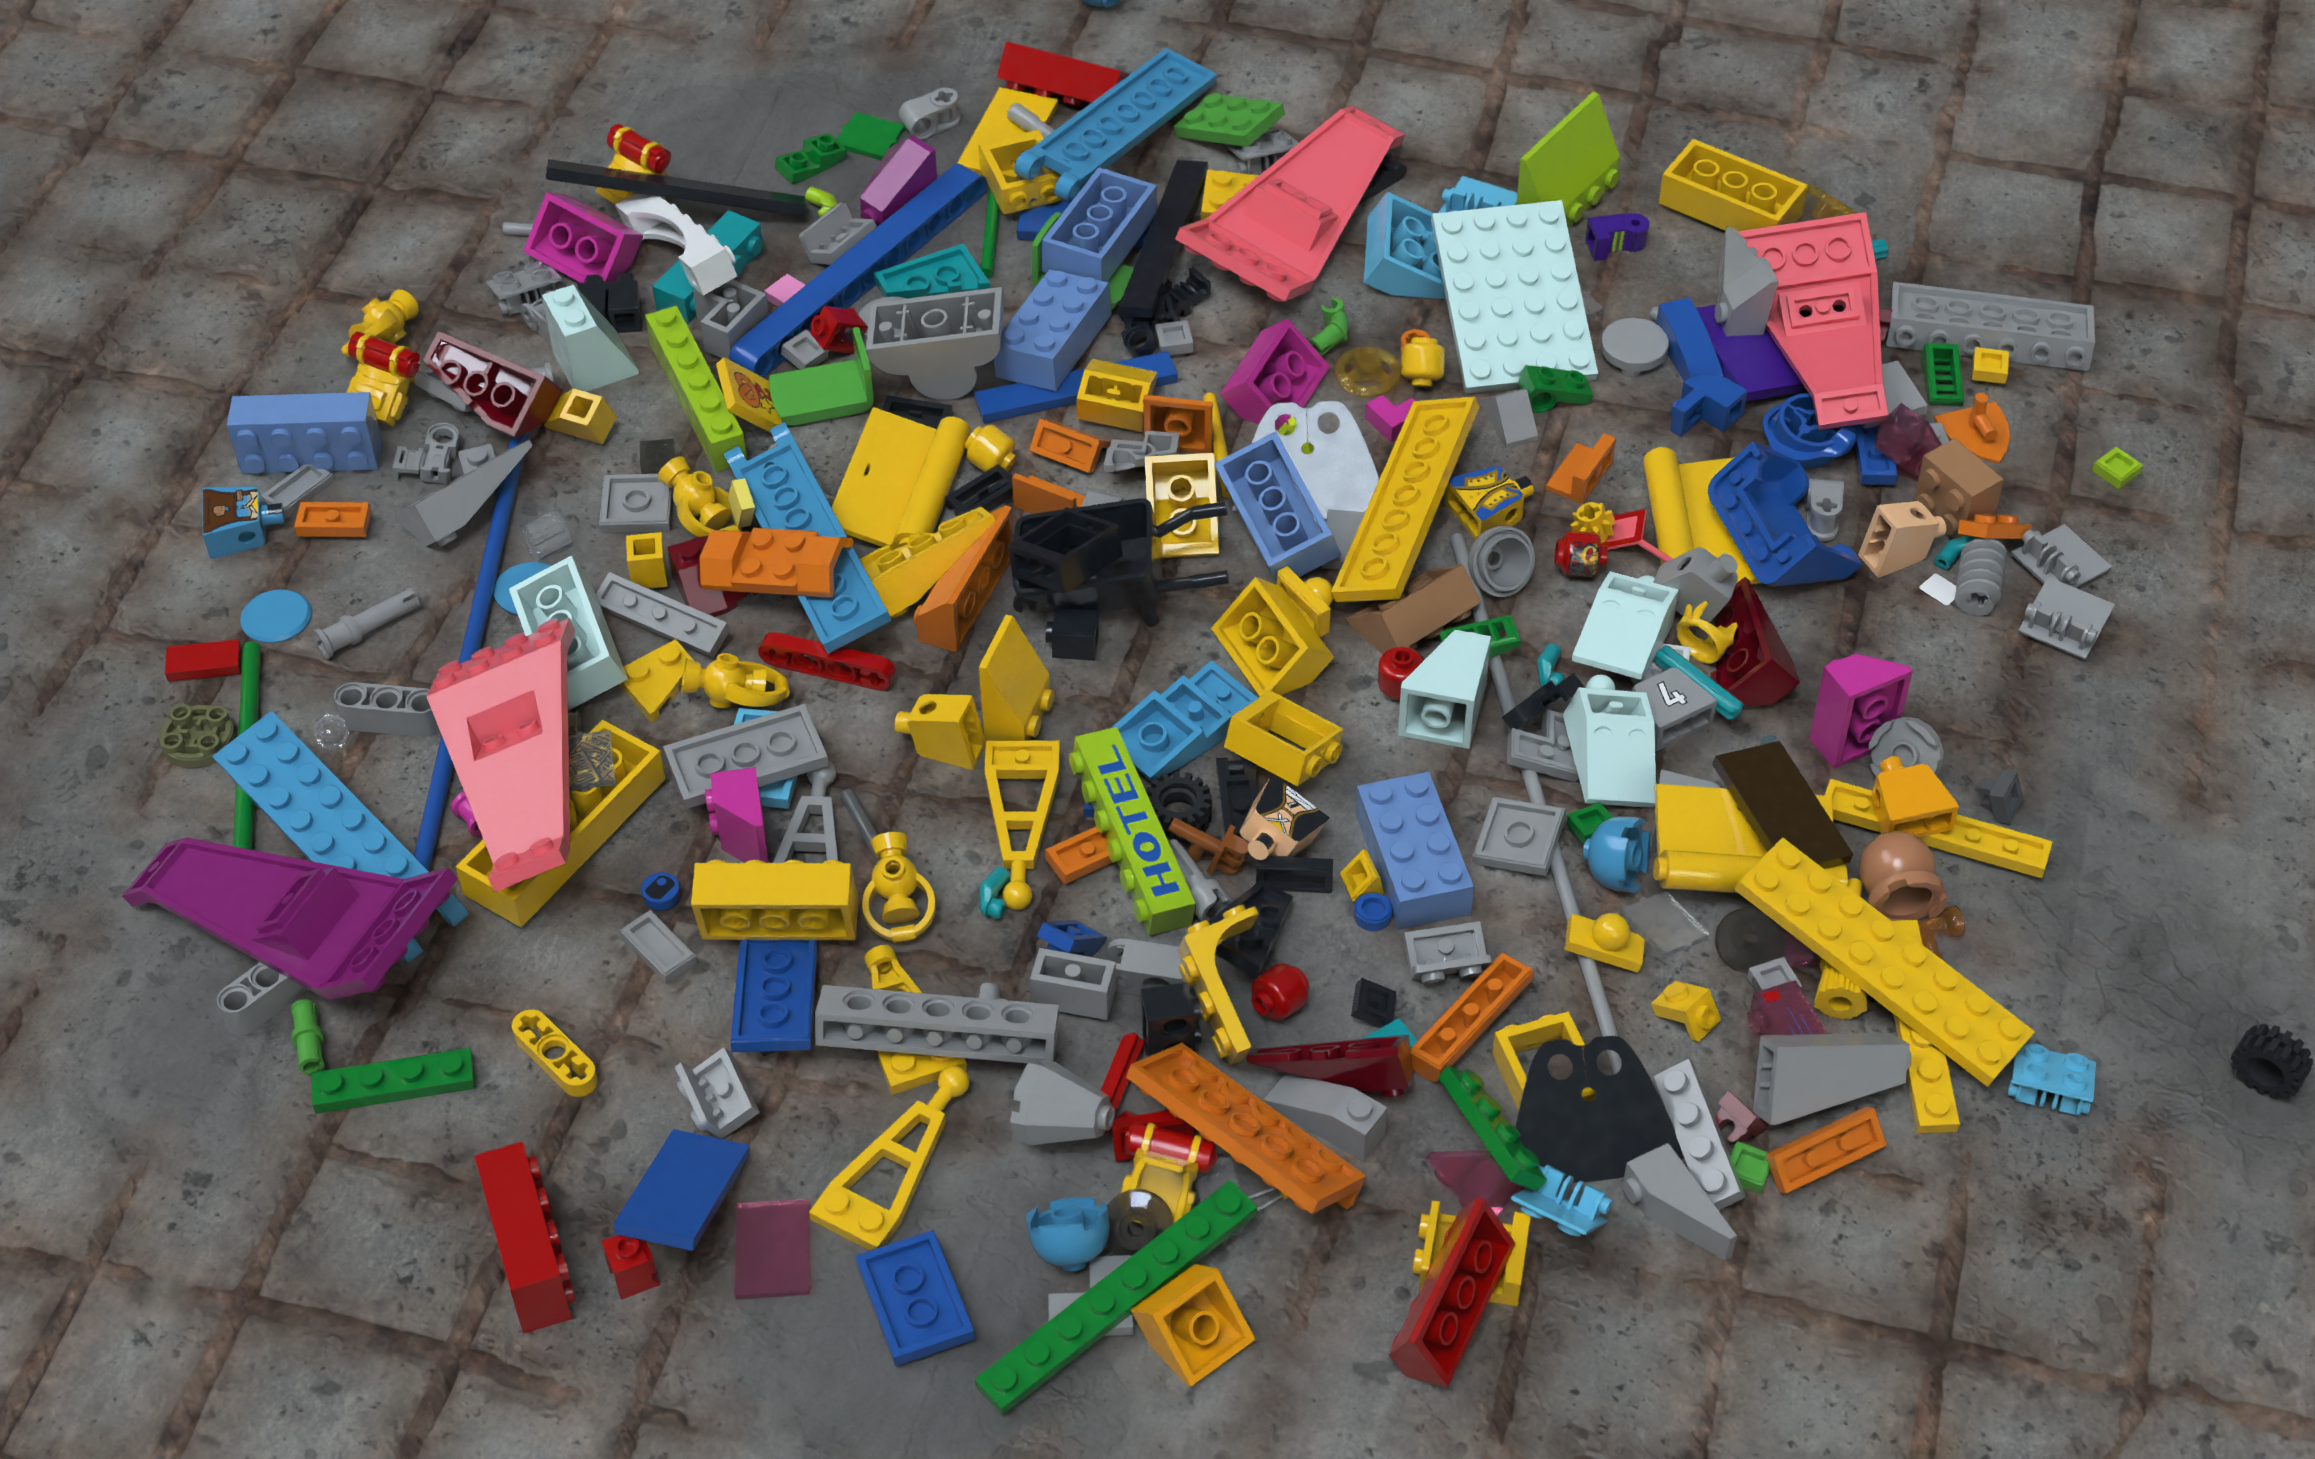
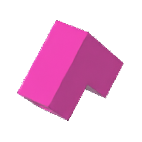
M1380 395L1366 403L1365 419L1390 442L1397 440L1411 405L1415 400L1410 398L1394 406L1386 397Z

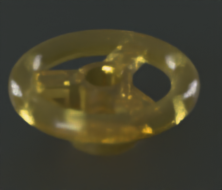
M1807 184V193L1818 199V205H1815L1810 213L1817 219L1858 213L1814 184Z
M1372 346L1358 347L1347 351L1338 359L1335 365V377L1344 389L1353 394L1377 396L1390 391L1398 384L1401 377V366L1391 353ZM1355 359V367L1350 372L1345 373L1346 365ZM1382 360L1390 366L1391 375L1386 374L1382 369ZM1361 379H1373L1382 384L1375 386H1362L1353 382L1359 381Z

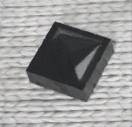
M1361 978L1355 986L1351 1016L1377 1027H1384L1393 1020L1396 991Z

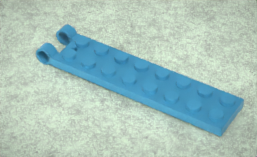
M1165 48L1031 149L1022 152L1016 161L1014 172L1028 181L1033 180L1037 176L1041 166L1061 174L1056 183L1054 194L1067 202H1072L1098 167L1107 169L1214 86L1218 74Z
M785 422L769 429L777 446L748 461L739 445L723 453L736 479H746L755 505L754 513L762 528L818 531L819 536L847 537ZM842 547L834 567L835 592L832 598L798 596L827 654L892 621L853 547Z
M270 711L212 756L219 767L309 861L402 879L429 873L273 711ZM452 893L444 904L435 908L452 927H455L469 915L465 907ZM414 937L408 943V951L402 958L407 964L423 952Z

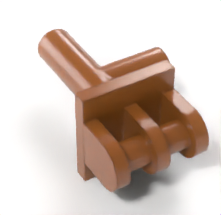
M1174 817L1168 831L1191 842L1187 853L1195 863L1200 861L1205 850L1214 854L1206 871L1209 874H1212L1215 868L1227 875H1236L1240 865L1245 860V856L1248 854L1249 843L1233 834L1235 829L1233 825H1230L1222 841Z

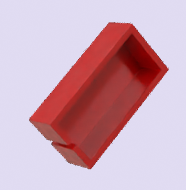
M523 1141L474 1155L523 1334L571 1320L572 1317L568 1303L574 1302L576 1299L536 1156L527 1157Z

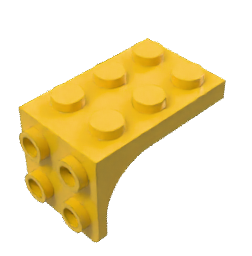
M1244 905L1226 911L1222 914L1224 919L1212 925L1209 924L1208 920L1189 927L1186 930L1188 934L1183 937L1177 951L1182 961V964L1178 965L1184 983L1188 982L1189 986L1193 985L1200 1002L1202 1022L1209 1021L1215 1034L1211 1037L1214 1050L1220 1059L1226 1058L1229 1066L1244 1060L1252 1046L1216 969L1215 950L1224 940L1250 929L1259 915L1257 908L1252 907L1246 910Z

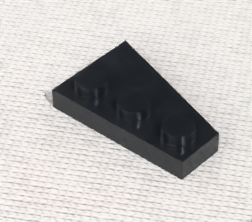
M1261 879L1208 921L1210 925L1224 919L1223 913L1240 905H1244L1246 910L1256 907L1259 913L1250 929L1224 940L1216 947L1215 955L1257 978L1291 909L1293 896Z

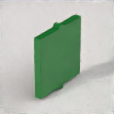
M855 112L847 125L842 126V132L836 140L848 152L882 160L887 150L897 144V141L905 131V125Z

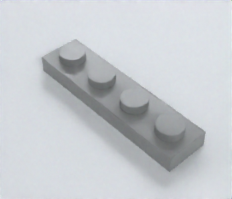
M611 572L607 574L596 593L603 611L672 641L676 639L679 644L711 658L715 657L731 629L725 621Z
M1687 1059L1655 1075L1654 1079L1692 1176L1718 1211L1746 1198L1693 1062Z

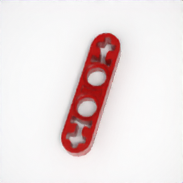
M778 632L767 633L758 648L759 657L768 665L873 690H886L890 686L896 672L894 664L885 657L840 647L827 654L821 642ZM804 654L813 657L815 660L809 659ZM838 662L843 663L850 668L844 667L840 665Z

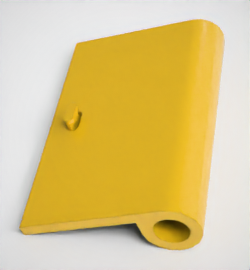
M873 407L831 507L845 534L881 547L890 544L893 550L908 544L910 535L921 532V534H933L945 504V497L949 494L966 450L964 446L971 435L970 426L964 420L951 416L941 419L937 429Z
M1657 447L1647 452L1643 458V465L1658 549L1673 559L1697 547L1706 549L1716 558L1726 553L1731 555L1737 562V583L1744 577L1749 579L1751 584L1761 583L1755 577L1708 496V486L1711 479L1733 458L1678 464L1677 455L1672 449ZM1660 559L1661 565H1662L1663 563H1666V562H1664L1663 560Z
M1656 784L1654 791L1657 857L1653 865L1654 879L1659 880L1660 886L1664 889L1738 893L1734 890L1738 882L1767 851L1729 790L1726 788ZM1815 795L1833 822L1832 796ZM1845 864L1825 869L1847 886L1848 873Z

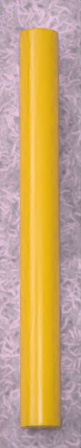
M1207 393L1203 396V401L1213 402L1212 447L1215 461L1217 462L1227 457L1228 452L1216 395L1214 393ZM1218 473L1222 496L1224 498H1231Z

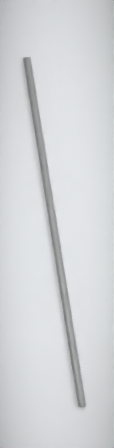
M1455 533L1450 537V542L1457 564L1464 565L1481 600V603L1471 608L1475 623L1489 620L1480 588L1474 583L1469 572V552L1464 536L1461 533ZM1499 654L1489 659L1488 666L1503 715L1516 707L1501 655ZM1523 726L1519 727L1518 730L1524 731ZM1520 768L1530 803L1547 805L1537 772ZM1558 842L1550 868L1568 922L1572 913L1580 916L1581 913ZM1577 954L1602 1036H1618L1595 959ZM1606 1050L1613 1074L1615 1075L1621 1068V1058L1613 1050Z

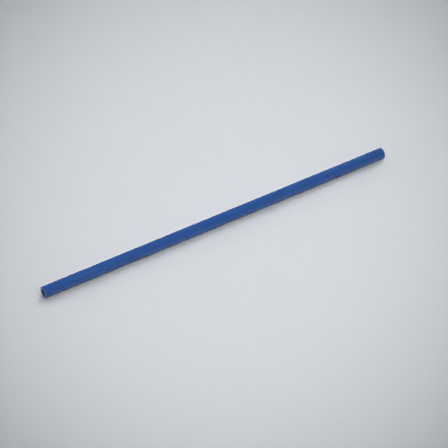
M530 431L518 439L511 436L508 450L527 441ZM524 456L499 485L459 657L460 664L472 659V654L481 648ZM442 735L413 855L428 871H430L454 766Z

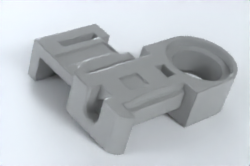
M444 422L432 425L427 432L425 452H423V448L413 451L407 450V447L397 446L392 467L393 480H398L402 472L419 474L420 472V479L423 482L451 483V469H448L450 458H457L459 449L458 429L454 425ZM439 436L452 438L447 443H439L434 439ZM433 471H437L438 476L433 475Z

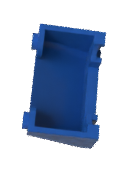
M1752 441L1711 479L1708 486V496L1755 577L1761 583L1772 587L1843 580L1852 575L1863 565L1855 551L1843 544L1833 547L1821 544L1817 536L1811 533L1795 506L1804 497L1809 488V478L1801 463Z

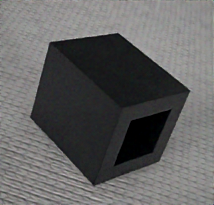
M1056 607L1053 622L1047 621L1045 636L1046 643H1052V658L1095 661L1099 639V610Z

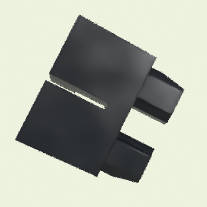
M620 273L616 276V281L604 282L603 277L599 274L587 275L584 283H578L577 289L608 322L610 319V324L617 333L642 332L641 299L638 281L634 279L632 273Z

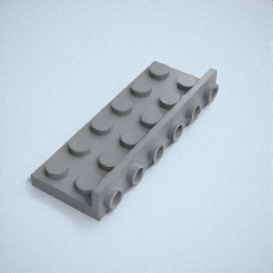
M1893 282L1890 310L1893 311L1887 336L1888 347L1922 351L1925 343L1959 344L1960 356L1973 357L1975 347L2009 351V362L2088 371L2090 368L2095 346L2094 306L1900 282Z

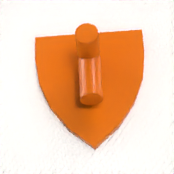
M1977 393L1975 395L1972 407L1934 416L1936 422L1942 423L1950 441L1956 438L1978 458L2000 464L2007 453L2010 441L2009 424L1997 402L1988 403L1989 397L1985 393Z

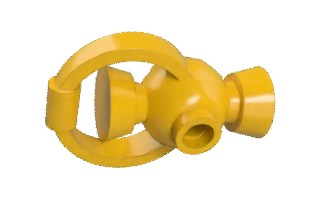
M401 289L395 290L388 301L380 302L377 297L361 309L365 314L363 322L354 324L349 328V338L355 332H363L376 335L381 340L395 344L407 334L403 329L405 321L418 315L419 307L417 301L410 293ZM349 341L340 349L346 358L350 357L348 354Z
M683 456L671 459L661 468L657 478L669 488H674L673 500L677 507L678 518L689 532L697 537L709 536L711 530H742L743 527L737 528L728 501L729 493L714 486L713 480L708 473L696 471L691 474V469ZM696 516H700L699 521L695 519ZM732 516L735 524L722 528Z
M728 653L717 655V659L712 661L705 669L701 668L700 663L688 658L685 659L681 693H695L698 691V688H703L706 695L710 698L709 703L714 707L729 708L731 702L751 707L771 706L783 701L790 694L788 679L768 666L754 662L739 661L738 657ZM766 681L774 684L775 691L765 692Z
M902 832L882 833L875 836L870 842L876 857L880 860L876 863L872 871V880L863 894V917L868 927L881 938L893 941V943L915 940L917 936L927 930L935 917L937 905L935 893L929 882L918 873L916 866L904 856L907 852L908 836ZM916 887H919L928 898L926 914L915 926L911 924L893 927L889 930L880 926L870 913L871 902L876 893H878L883 899L888 900L883 907L882 921L888 924L907 923L915 920L920 915L914 900L908 898L914 893Z

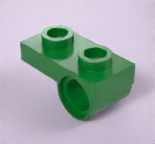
M1525 365L1520 373L1518 384L1521 390L1527 389L1532 412L1534 413L1549 411L1555 406L1557 401L1588 405L1594 396L1586 376L1576 370L1569 371L1546 366Z

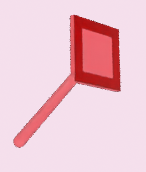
M1646 509L1614 515L1616 522L1612 525L1614 534L1610 535L1601 545H1607L1608 550L1638 544L1664 562L1673 559L1643 540Z

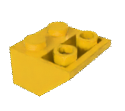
M1092 359L1084 369L1077 394V419L1143 432L1144 395H1153L1158 372Z

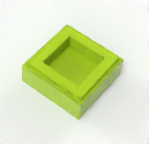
M2116 446L2094 462L2092 471L2117 489H2120L2141 474L2143 464Z

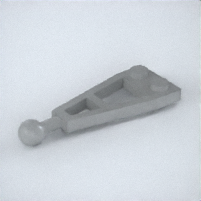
M828 760L829 766L807 772V778L812 784L811 795L801 796L773 863H784L791 860L794 851L826 852L827 860H838L832 798L825 797L827 786L831 785L836 778V768L830 760ZM810 814L823 815L824 834L802 833Z

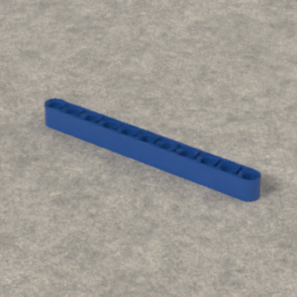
M960 163L950 167L741 337L731 348L729 360L763 378L786 360L781 354L782 345L804 330L810 332L813 318L820 315L824 306L848 309L876 286L874 272L905 262L974 205L985 193L987 187L986 177Z

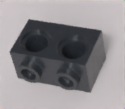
M1188 982L1141 989L1142 1038L1145 1043L1146 1057L1180 1043L1185 1044L1195 1052V1044L1202 1043L1199 1025L1202 1016L1199 998H1191Z

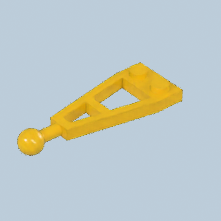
M1060 740L986 741L985 780L1003 867L1011 869V880L1005 886L1002 898L1006 902V906L1015 911L1027 908L1032 902L1033 893L1031 887L1026 883V869H1034L1057 789L1060 770ZM998 779H1045L1037 811L1004 812ZM1031 829L1026 851H1012L1008 830Z
M949 1066L943 1069L938 1077L939 1089L929 1103L926 1105L917 1101L839 1173L810 1209V1220L869 1251L886 1246L905 1217L944 1129L946 1117L945 1113L942 1112L951 1098L963 1095L969 1087L970 1079L967 1072L959 1066ZM919 1122L928 1125L916 1152L898 1144ZM883 1156L908 1169L890 1210L849 1190Z

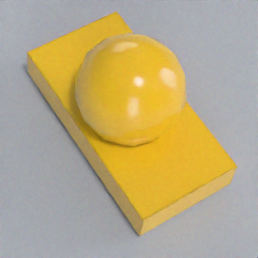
M1288 566L1278 570L1277 585L1284 589L1317 635L1322 637L1329 633L1331 610L1329 606L1334 599L1331 593L1333 588L1331 583L1321 577L1309 578L1303 582Z
M1572 913L1567 922L1564 950L1638 973L1643 964L1645 936L1631 932L1627 920L1618 913H1606L1596 920Z

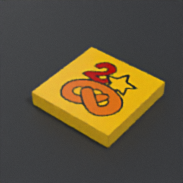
M725 357L716 364L727 411L771 433L769 429L783 423L772 402L769 381Z

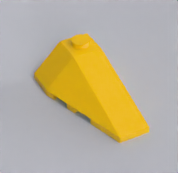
M982 507L976 508L942 522L938 526V532L933 534L915 533L909 536L910 541L906 545L893 550L891 545L888 544L859 559L891 618L903 615L909 610V606L918 602L995 522L991 513Z

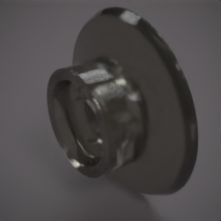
M1746 907L1730 912L1721 920L1715 933V945L1720 958L1725 964L1735 971L1748 974L1749 968L1783 956L1785 934L1782 927L1760 909ZM1749 933L1754 934L1758 941L1749 942L1745 939V935Z
M1142 1189L1128 1190L1115 1196L1107 1205L1109 1239L1106 1246L1115 1256H1133L1174 1224V1217L1167 1203L1155 1193ZM1137 1220L1143 1224L1144 1231L1142 1234L1136 1235L1131 1232V1221Z

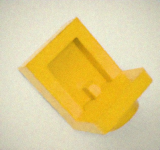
M1674 981L1651 1003L1655 1016L1684 1023L1690 1039L1697 1042L1707 1035L1721 1020L1710 989L1684 982Z

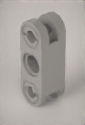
M1116 939L1110 942L1106 953L1110 961H1116V977L1117 975L1122 977V980L1116 978V992L1141 996V989L1184 983L1178 965L1182 964L1177 952L1179 947L1132 939ZM1215 955V965L1220 976L1222 962ZM1193 985L1189 986L1191 998L1198 997Z

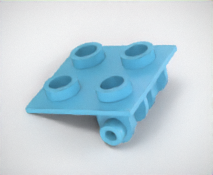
M1462 176L1455 188H1446L1444 190L1442 201H1445L1438 213L1516 205L1517 192Z
M2027 1044L2014 1057L2012 1080H2010L2007 1095L2015 1097L2014 1101L2035 1105L2038 1090H2041L2038 1107L2043 1108L2048 1091L2053 1093L2051 1110L2055 1111L2060 1094L2062 1095L2059 1105L2060 1112L2080 1116V1113L2088 1114L2091 1102L2094 1100L2096 1062L2088 1060L2085 1056L2077 1053L2062 1054L2049 1051L2046 1047L2039 1044Z
M1538 1165L1548 1179L1538 1191L1526 1188L1511 1197V1200L1521 1204L1520 1209L1524 1213L1540 1219L1546 1216L1558 1222L1557 1227L1560 1230L1577 1237L1581 1236V1234L1587 1235L1606 1224L1608 1219L1600 1216V1213L1606 1215L1613 1200L1607 1198L1606 1192L1591 1185H1586L1584 1189L1585 1182L1581 1180L1577 1183L1570 1200H1567L1566 1198L1574 1177L1569 1175L1562 1185L1566 1174L1549 1165L1545 1167Z

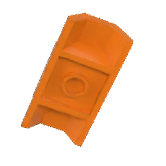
M753 528L752 532L711 530L699 557L701 587L704 590L832 598L835 592L834 567L842 547L852 548L854 541L849 537L819 536L818 531Z

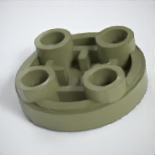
M176 705L170 710V717L163 724L159 734V742L164 756L174 765L183 768H201L216 763L212 756L236 738L232 720L226 708L221 705Z

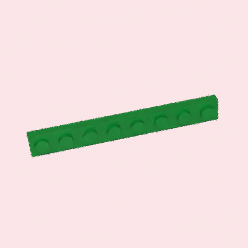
M1231 1180L1227 1181L974 1379L976 1388L1003 1416L1130 1316L1132 1308L1196 1264L1257 1216L1258 1207Z

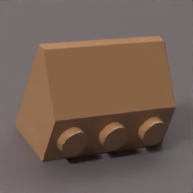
M1459 564L1427 569L1407 581L1400 599L1376 600L1346 619L1350 626L1381 654H1384L1385 651L1394 647L1416 649L1417 645L1415 642L1422 638L1430 639L1439 635L1440 632L1444 631L1443 625L1450 621L1455 623L1471 615L1470 609L1481 603V600L1464 565Z

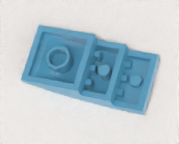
M1211 660L1190 679L1182 675L1161 695L1155 690L1151 692L1111 728H1118L1135 768L1150 781H1153L1155 778H1160L1162 774H1168L1179 769L1225 739L1231 716L1257 700L1258 697Z

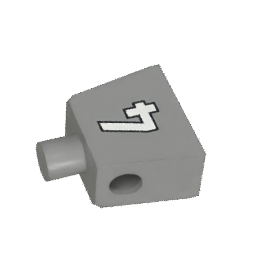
M1648 668L1642 680L1630 678L1635 685L1632 689L1633 692L1647 693L1655 725V751L1661 750L1713 725L1717 700L1678 668H1670L1657 675Z

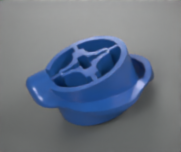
M1809 393L1794 395L1783 404L1771 408L1765 414L1762 422L1769 448L1799 461L1802 467L1807 468L1826 465L1835 457L1848 453L1853 448L1857 438L1853 425L1818 430L1813 399Z

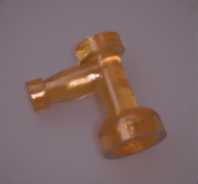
M1956 905L1944 908L1941 912V917L1918 922L1923 946L1943 961L1944 958L1938 950L1933 934L1945 932L1950 937H1957L1965 933L1964 918L1959 907Z

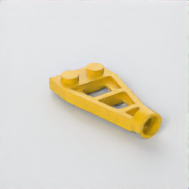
M879 945L866 953L864 961L871 974L872 989L922 993L900 966L891 946ZM878 1051L879 1064L892 1095L937 1081L941 1071L949 1066H959L967 1071L965 1058Z

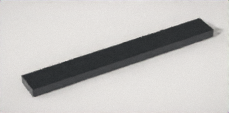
M548 159L547 180L805 216V196Z
M1176 161L1119 304L1120 316L1153 317L1181 244L1175 238L1179 228L1188 225L1206 179L1208 162Z

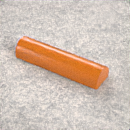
M1502 952L1411 1047L1413 1069L1428 1081H1439L1438 1077L1447 1066L1452 1067L1533 981L1534 969Z

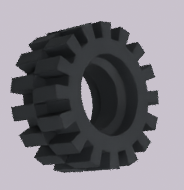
M1180 771L1173 772V778H1169L1168 774L1165 773L1161 775V782L1155 778L1151 781V787L1147 786L1146 793L1165 835H1169L1170 840H1177V837H1179L1168 831L1174 817L1204 832L1208 829L1209 822L1211 823L1212 795L1208 785L1203 786V780L1200 777L1193 781V774L1186 772L1185 778L1180 777ZM1173 802H1184L1191 805L1192 808L1183 812H1173L1167 810L1164 806Z
M2260 1024L2259 1027L2254 1025L2246 1031L2231 1055V1060H2233L2231 1066L2233 1070H2238L2236 1076L2239 1080L2247 1079L2245 1085L2251 1089L2255 1086L2259 1088L2257 1093L2263 1096L2267 1091L2270 1094V1098L2277 1099L2281 1095L2283 1099H2287L2290 1095L2294 1096L2297 1094L2310 1073L2313 1059L2309 1057L2312 1053L2309 1048L2302 1049L2304 1042L2300 1038L2296 1041L2291 1038L2292 1032L2287 1030L2283 1034L2280 1033L2279 1026L2273 1025L2271 1030H2269L2267 1024Z

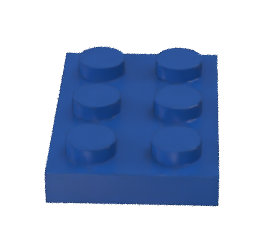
M934 1230L855 1256L858 1271L895 1366L975 1340L973 1326Z

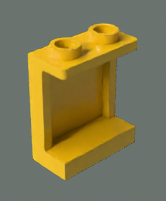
M1432 1200L1430 1215L1423 1213L1421 1215L1418 1238L1425 1239L1424 1249L1416 1248L1412 1273L1420 1274L1419 1291L1427 1277L1429 1266L1435 1261L1442 1247L1447 1230L1452 1226L1456 1218L1454 1215L1439 1212L1440 1201ZM1514 1211L1513 1225L1502 1223L1516 1245L1488 1302L1518 1307L1531 1217L1526 1213Z

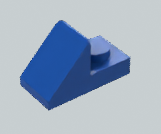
M1077 920L1043 922L1037 934V937L1049 943L1047 946L1049 950L1093 957L1107 939V936Z

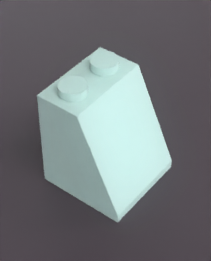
M574 285L542 295L553 354L572 389L575 388L587 392L639 374L637 366L615 328Z
M1454 630L1402 682L1398 736L1470 749L1487 683L1491 636Z

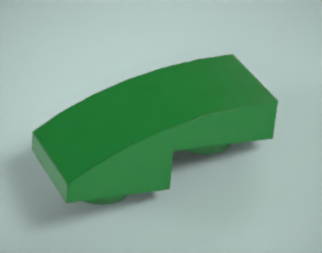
M830 133L821 134L817 137L805 139L802 151H795L776 157L775 168L791 184L798 183L827 170L847 155V149Z

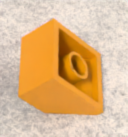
M1194 1264L1131 1309L1148 1344L1189 1387H1192L1256 1340L1218 1268Z

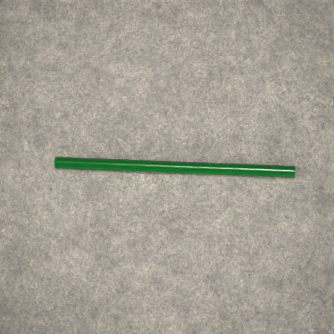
M252 641L246 642L243 645L238 736L258 721L261 645ZM237 784L235 790L233 846L252 850L254 802Z

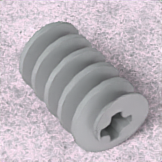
M1980 538L1968 542L1962 548L1955 602L1963 612L1976 616L1988 615L1993 611L1994 605L2001 600L2007 556L2006 547L2001 542L1994 539Z

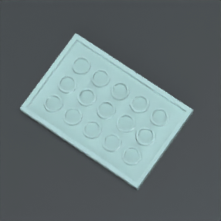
M1562 200L1432 214L1431 223L1464 393L1470 394L1520 388L1518 381L1525 365L1546 366L1569 371L1576 370L1585 375L1587 381L1596 380L1598 370Z

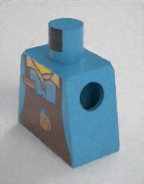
M257 487L202 488V535L210 559L261 547L266 543V526L286 522L283 503L264 505L260 490Z

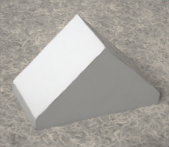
M1527 389L1509 391L1480 399L1482 409L1506 449L1538 441V433Z

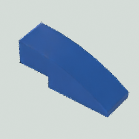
M1690 297L1659 304L1656 324L1664 330L1669 339L1668 356L1683 381L1698 375L1724 377L1707 329Z

